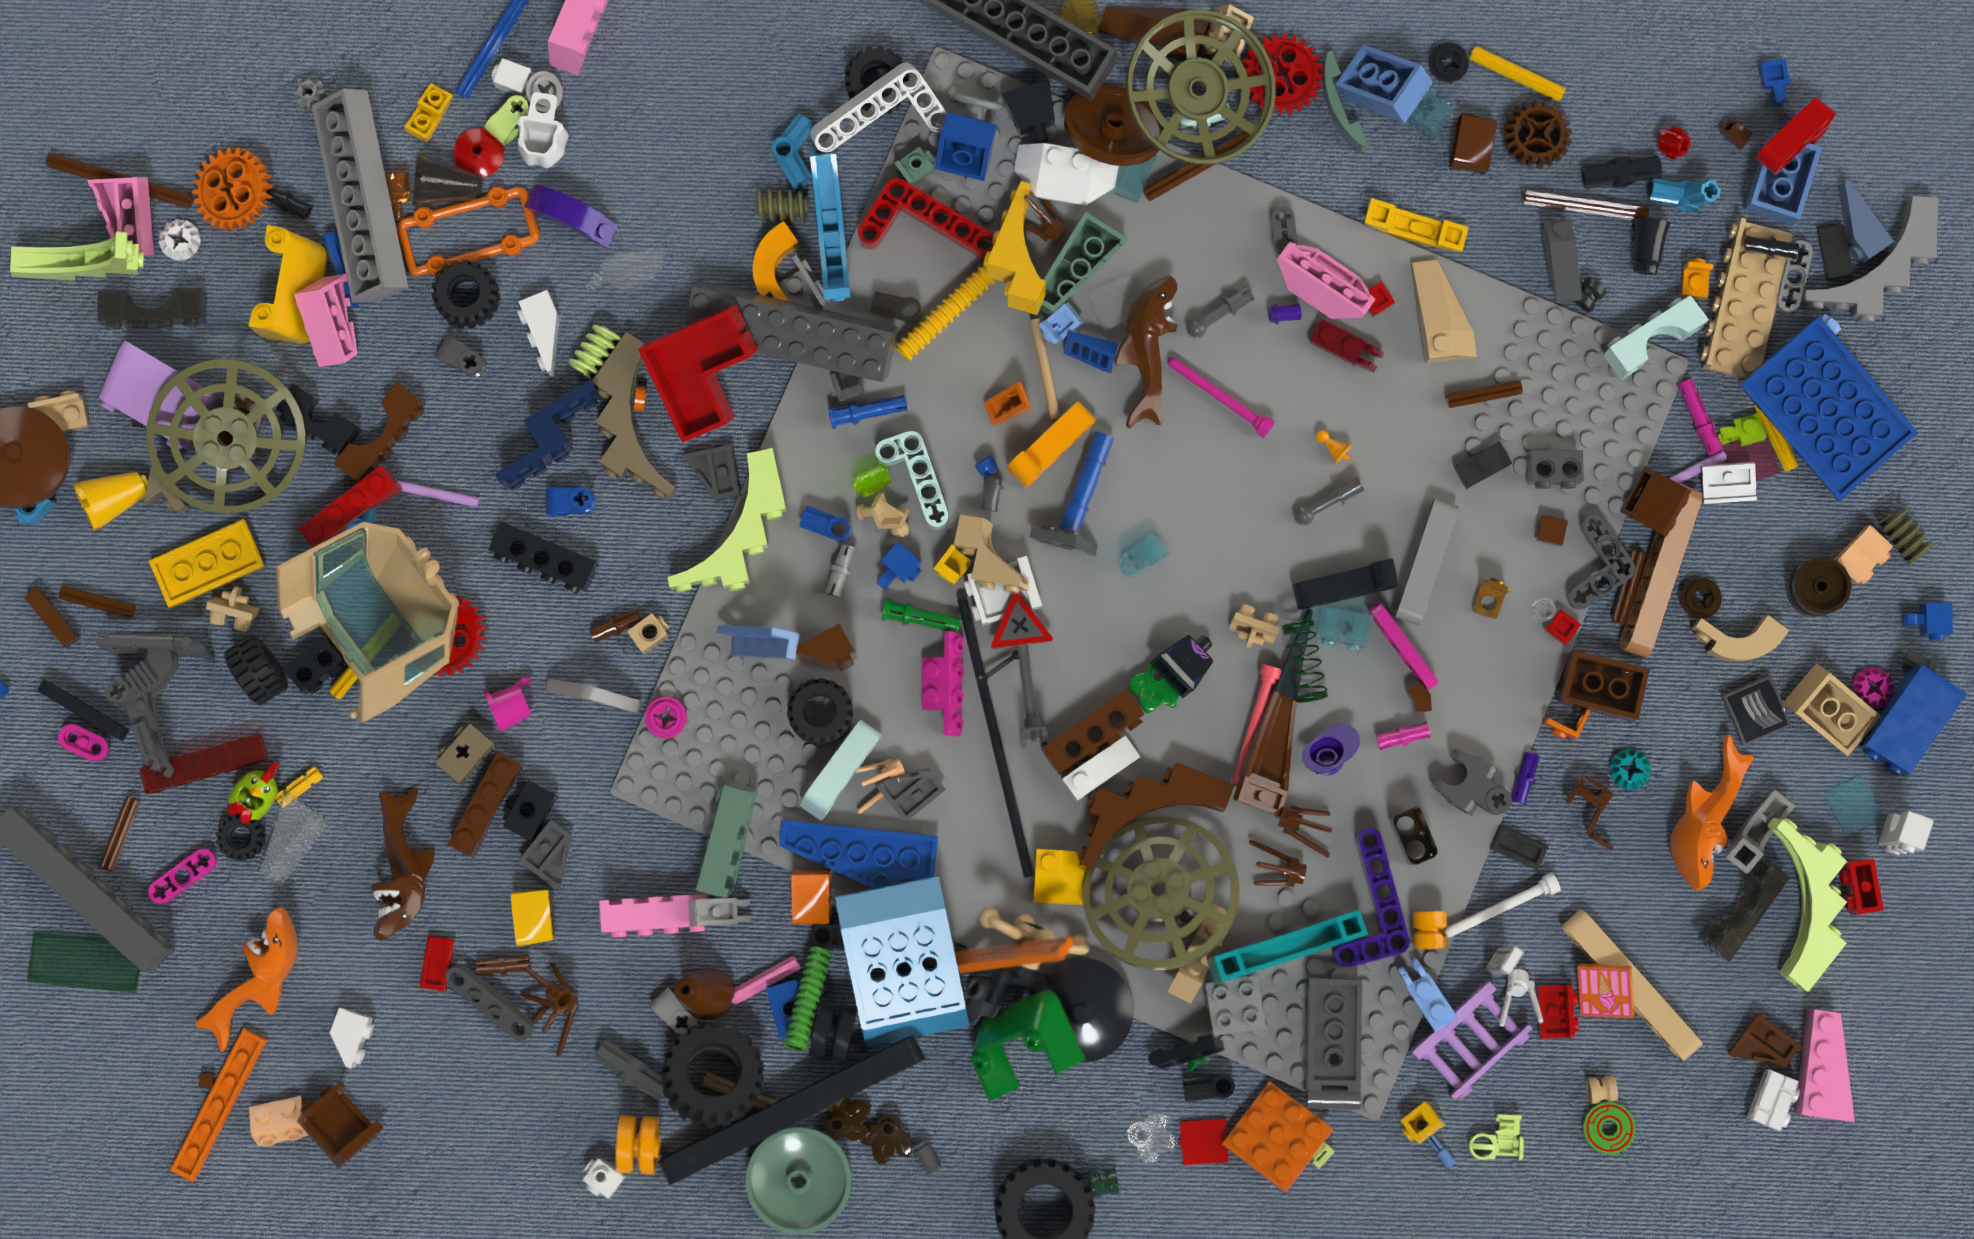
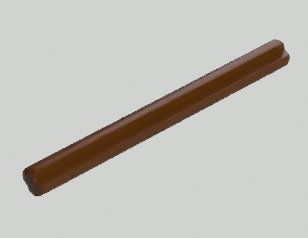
M48 153L45 164L50 168L90 180L133 178L132 176L54 153ZM148 182L149 197L181 207L191 208L194 200L191 194Z

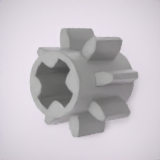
M308 77L307 81L298 82V91L293 92L295 97L299 99L297 101L298 105L301 108L307 105L311 112H313L311 105L328 97L325 90H322L324 86L321 81L314 83L310 77Z

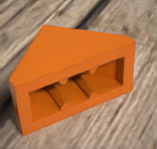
M1017 382L983 402L993 426L1028 413L1031 408L1021 382Z

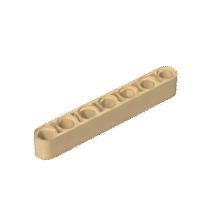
M1580 909L1561 926L1569 938L1593 964L1632 966L1634 1010L1681 1062L1687 1060L1703 1045L1695 1033L1584 910Z

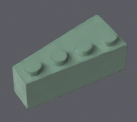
M1085 211L1043 277V280H1046V295L1040 310L1049 316L1055 312L1129 238Z
M727 782L723 788L719 787L716 796V803H719L717 813L714 812L711 818L710 828H712L710 838H707L704 853L706 854L704 862L701 863L699 869V881L696 891L727 898L735 889L758 789Z

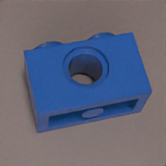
M798 980L766 988L779 1039L786 1038V1033L790 1031L788 1025L791 1024V1016L785 1013L784 1006L789 1001L795 1002L798 1000L796 998L797 993H800L798 990L800 986Z

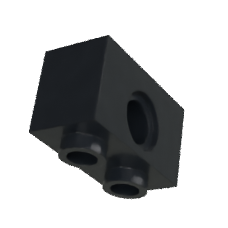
M527 780L526 784L521 783L517 789L515 797L518 799L513 807L509 806L502 820L505 821L503 827L533 842L558 796ZM526 803H532L535 807L534 814L530 817H525L522 814V807Z

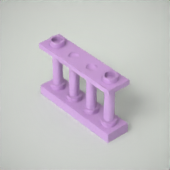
M1485 981L1454 1010L1457 1016L1456 1020L1437 1032L1432 1030L1409 1051L1416 1060H1420L1422 1057L1425 1060L1428 1059L1453 1086L1454 1090L1448 1094L1451 1099L1458 1097L1463 1099L1472 1091L1470 1086L1515 1044L1520 1046L1530 1037L1528 1034L1532 1030L1530 1025L1524 1024L1519 1028L1507 1015L1504 1027L1512 1036L1500 1046L1474 1017L1475 1013L1473 1010L1481 1005L1482 1007L1486 1006L1500 1022L1502 1008L1493 999L1494 995L1492 993L1496 988L1490 981ZM1460 1022L1463 1025L1467 1024L1493 1053L1482 1064L1455 1035L1456 1031L1454 1028ZM1441 1040L1447 1041L1472 1068L1473 1072L1465 1080L1461 1081L1436 1053L1437 1049L1434 1046Z

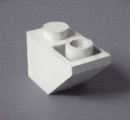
M339 1008L330 1034L345 1066L355 1068L357 1064L360 1065L364 1058L365 1049L362 1048L365 1039L369 1040L373 1033L374 1024H371L373 1018L346 1008Z

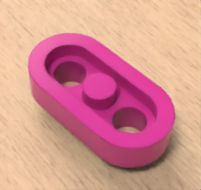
M75 724L65 725L59 731L58 741L60 745L81 757L99 762L109 755V742L98 734ZM76 733L78 736L77 741L72 743L70 736ZM99 744L101 750L96 754L93 751V747Z

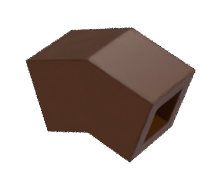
M1727 119L1719 131L1728 142L1739 149L1746 145L1753 134L1739 121Z
M1419 682L1406 694L1413 701V713L1432 711L1431 694Z

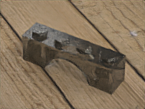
M175 288L171 298L164 305L155 309H142L133 303L131 296L125 290H98V321L106 326L107 329H122V325H132V328L145 329L148 328V325L157 324L159 328H172L173 324H183L184 327L190 328L199 327V323H207V293L202 288Z
M1763 856L1748 874L1743 873L1744 888L1736 906L1722 917H1712L1697 937L1709 951L1728 962L1734 957L1790 879L1776 863Z

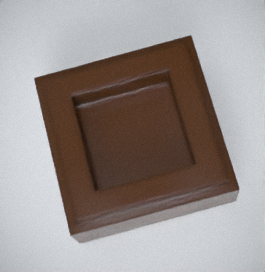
M1542 515L1536 541L1563 546L1568 520Z

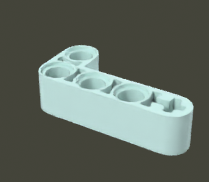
M908 431L880 441L875 449L878 462L884 466H892L905 461L928 527L933 530L945 528L949 520L948 511L921 435L914 431ZM913 438L919 442V446L911 451L906 449L904 445L908 439ZM884 447H891L895 453L890 459H885L881 457L880 451ZM924 463L928 469L924 474L918 475L913 471L914 465ZM926 487H932L935 489L936 495L931 499H925L921 495L922 490ZM936 504L938 514L944 515L941 517L940 523L930 520L933 517L931 506Z
M860 720L808 789L800 807L822 821L832 808L836 798L875 747L882 734Z

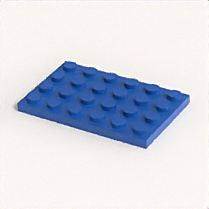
M1816 316L1739 384L1742 390L1837 501H1841L1918 434L1916 429L1820 316Z

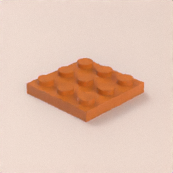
M1269 1081L1222 1145L1283 1192L1287 1193L1333 1132V1128Z

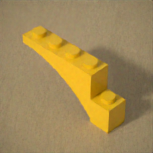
M1021 181L1018 189L1013 190L1009 201L1011 206L1009 211L1005 210L1002 215L1001 230L996 231L992 241L993 249L991 252L988 251L986 253L984 266L987 267V278L1007 283L1004 295L1008 298V307L1038 315L1046 295V280L1040 279L1025 244L1024 222L1029 203L1024 199V196L1028 195L1031 198V184Z

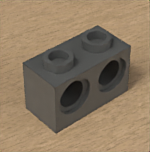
M1531 450L1527 454L1528 485H1535V489H1549L1551 485H1561V489L1576 488V485L1584 481L1583 450ZM1537 464H1544L1548 468L1547 476L1538 474L1536 470ZM1563 464H1569L1573 467V476H1567L1563 473Z

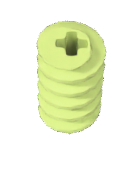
M593 325L591 327L596 335L588 333L586 338L590 343H580L584 352L576 350L574 354L578 360L570 359L568 361L575 371L591 381L593 380L590 374L597 375L599 372L595 366L604 365L601 359L602 356L607 358L610 356L607 349H615L616 345L613 343V340H621L620 336L603 325Z

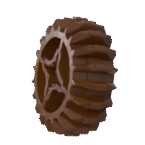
M1533 100L1531 107L1526 102L1522 104V110L1516 107L1513 110L1514 115L1507 117V121L1510 124H1505L1503 130L1508 133L1504 134L1502 139L1510 141L1506 144L1505 150H1514L1510 157L1513 159L1518 155L1520 157L1518 160L1519 165H1522L1524 161H1528V169H1531L1534 163H1536L1538 170L1543 168L1544 163L1546 166L1551 167L1553 160L1559 162L1562 159L1560 154L1566 155L1568 149L1565 146H1569L1572 142L1568 138L1572 134V130L1565 128L1570 124V121L1561 120L1565 114L1564 111L1556 114L1557 106L1553 105L1548 109L1547 101H1543L1541 107H1539L1537 100ZM1540 117L1547 121H1545L1544 123H1538L1533 118H1529ZM1519 123L1523 125V130L1526 133V139L1522 143L1518 137ZM1552 127H1554L1557 135L1555 147L1551 144L1552 140L1548 134ZM1545 129L1540 138H1533L1530 141L1534 132L1536 134L1537 131L1541 132ZM1530 147H1538L1541 151L1545 150V152L1535 153L1528 149Z

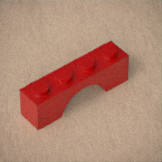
M379 466L298 529L313 548L343 533L353 521L367 511L383 505L403 488L388 468Z

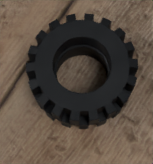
M872 46L866 47V52L858 51L857 57L854 58L852 56L849 60L850 65L846 66L845 87L849 100L865 90L862 85V79L869 71L878 69L888 73L898 65L905 63L902 62V57L899 54L894 55L893 50L890 48L887 51L883 50V46H877V50H872ZM908 73L903 77V82L909 81ZM887 88L883 91L882 97L889 96L892 88ZM901 102L894 107L898 109L901 106ZM865 103L861 107V111L862 109L868 111L871 108V103ZM892 107L890 110H888V111H887V114L892 113V112H893L892 109H893L894 107Z
M457 260L453 261V266L451 267L445 265L442 268L444 272L442 274L438 272L435 276L437 282L432 283L434 293H431L432 299L435 302L434 305L448 323L455 324L458 328L463 329L464 326H468L469 329L475 328L476 324L482 326L487 318L491 320L493 317L492 312H497L499 307L497 301H500V295L498 293L499 287L490 272L484 266H480L478 262L473 261V263H470L469 260H462V263H458ZM463 282H474L480 287L477 301L468 307L455 306L452 302L454 289Z
M255 635L247 636L224 651L225 661L231 674L245 694L256 704L261 706L288 689L287 678L278 661L268 647Z
M825 678L810 679L808 682L800 684L799 688L791 694L792 697L787 704V717L791 728L802 740L813 745H827L843 737L848 728H850L854 713L853 705L845 689L836 682L825 680ZM815 697H826L835 705V718L825 727H815L805 717L806 705Z

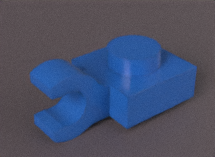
M1786 59L1761 62L1759 64V71L1763 90L1771 89L1773 107L1783 106V102L1787 101L1784 87L1789 86L1791 83Z

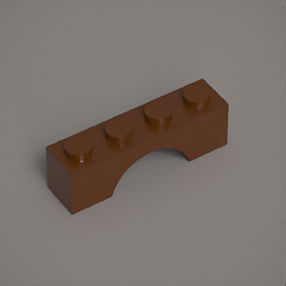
M398 382L394 384L381 401L387 417L386 427L381 436L374 442L366 445L349 443L333 463L357 482H360L373 472L381 461L384 463L391 456L393 445L405 438L408 433L407 427L412 421L416 422L424 412V402Z
M499 752L496 753L447 845L469 857L475 858L487 836L490 823L508 792L513 788L524 765Z

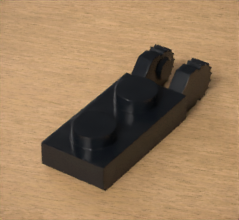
M1207 1034L1199 1036L1197 1041L1192 1043H1177L1173 1046L1174 1049L1168 1051L1161 1048L1156 1049V1051L1148 1054V1061L1152 1066L1165 1069L1222 1052L1225 1048L1223 1040Z

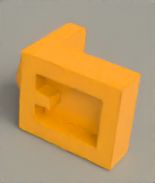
M1691 259V262H1687L1682 269L1680 297L1691 295L1692 298H1708L1710 272L1713 270V264L1706 263L1705 259Z

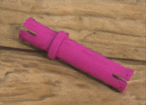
M1693 379L1677 385L1697 429L1695 430L1696 435L1700 436L1707 455L1711 456L1724 450L1717 437L1715 423L1711 422Z

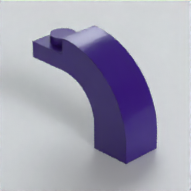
M535 184L524 206L541 218L560 223L603 248H608L618 228L617 224L605 218L604 214L564 193Z

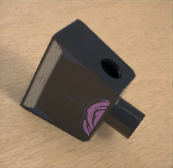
M1187 635L1153 658L1149 664L1183 699L1195 690L1213 663V659L1207 653L1212 647V642L1203 635L1196 641L1192 636Z

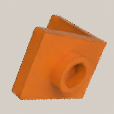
M1583 710L1574 730L1550 718L1544 719L1542 724L1552 729L1551 734L1564 740L1566 736L1574 740L1578 738L1591 710Z

